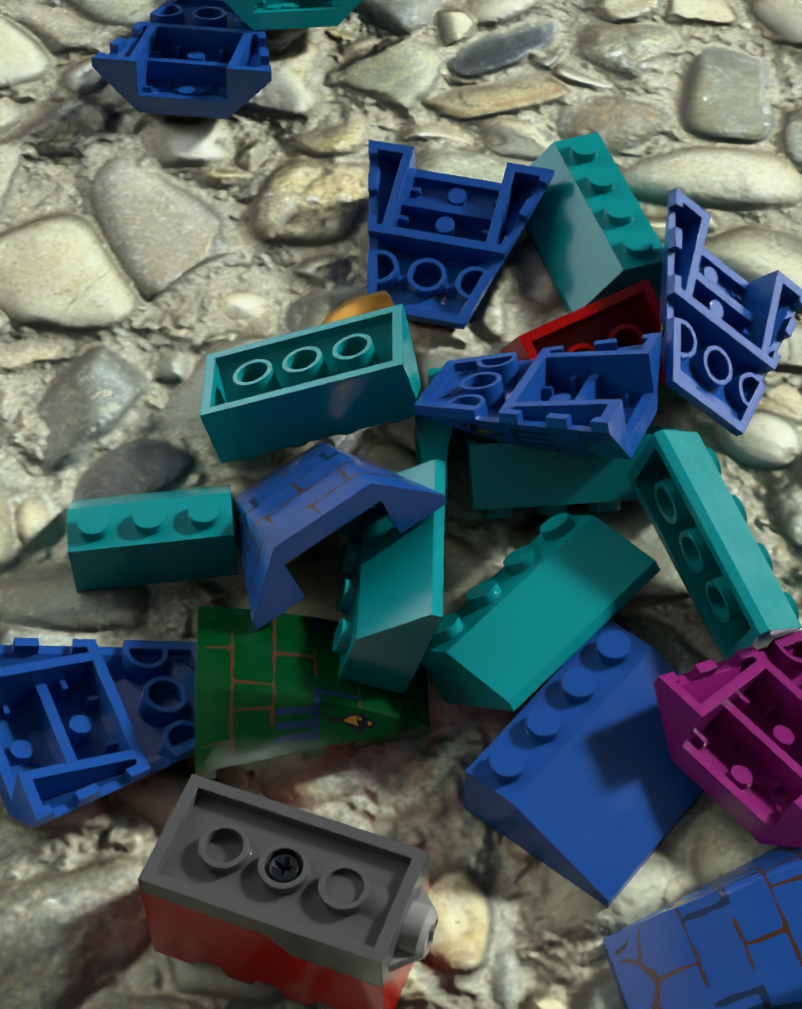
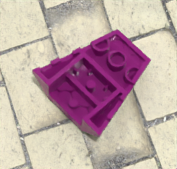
M802 630L775 638L767 647L758 650L753 646L738 650L731 659L718 663L710 659L695 664L688 673L677 676L673 671L658 676L653 685L672 761L760 844L802 848Z

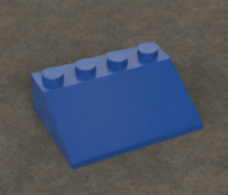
M609 619L559 668L465 771L464 808L608 908L705 792L671 759L653 685L658 676L673 671L677 676L681 674L653 646Z

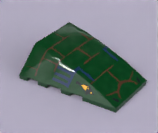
M198 606L195 669V775L212 779L216 778L217 769L243 764L246 772L269 767V759L301 752L305 760L326 755V747L351 742L354 748L358 749L430 734L427 671L420 662L405 695L338 678L340 654L332 651L333 639L339 622L311 616L282 613L257 630L252 622L250 609Z

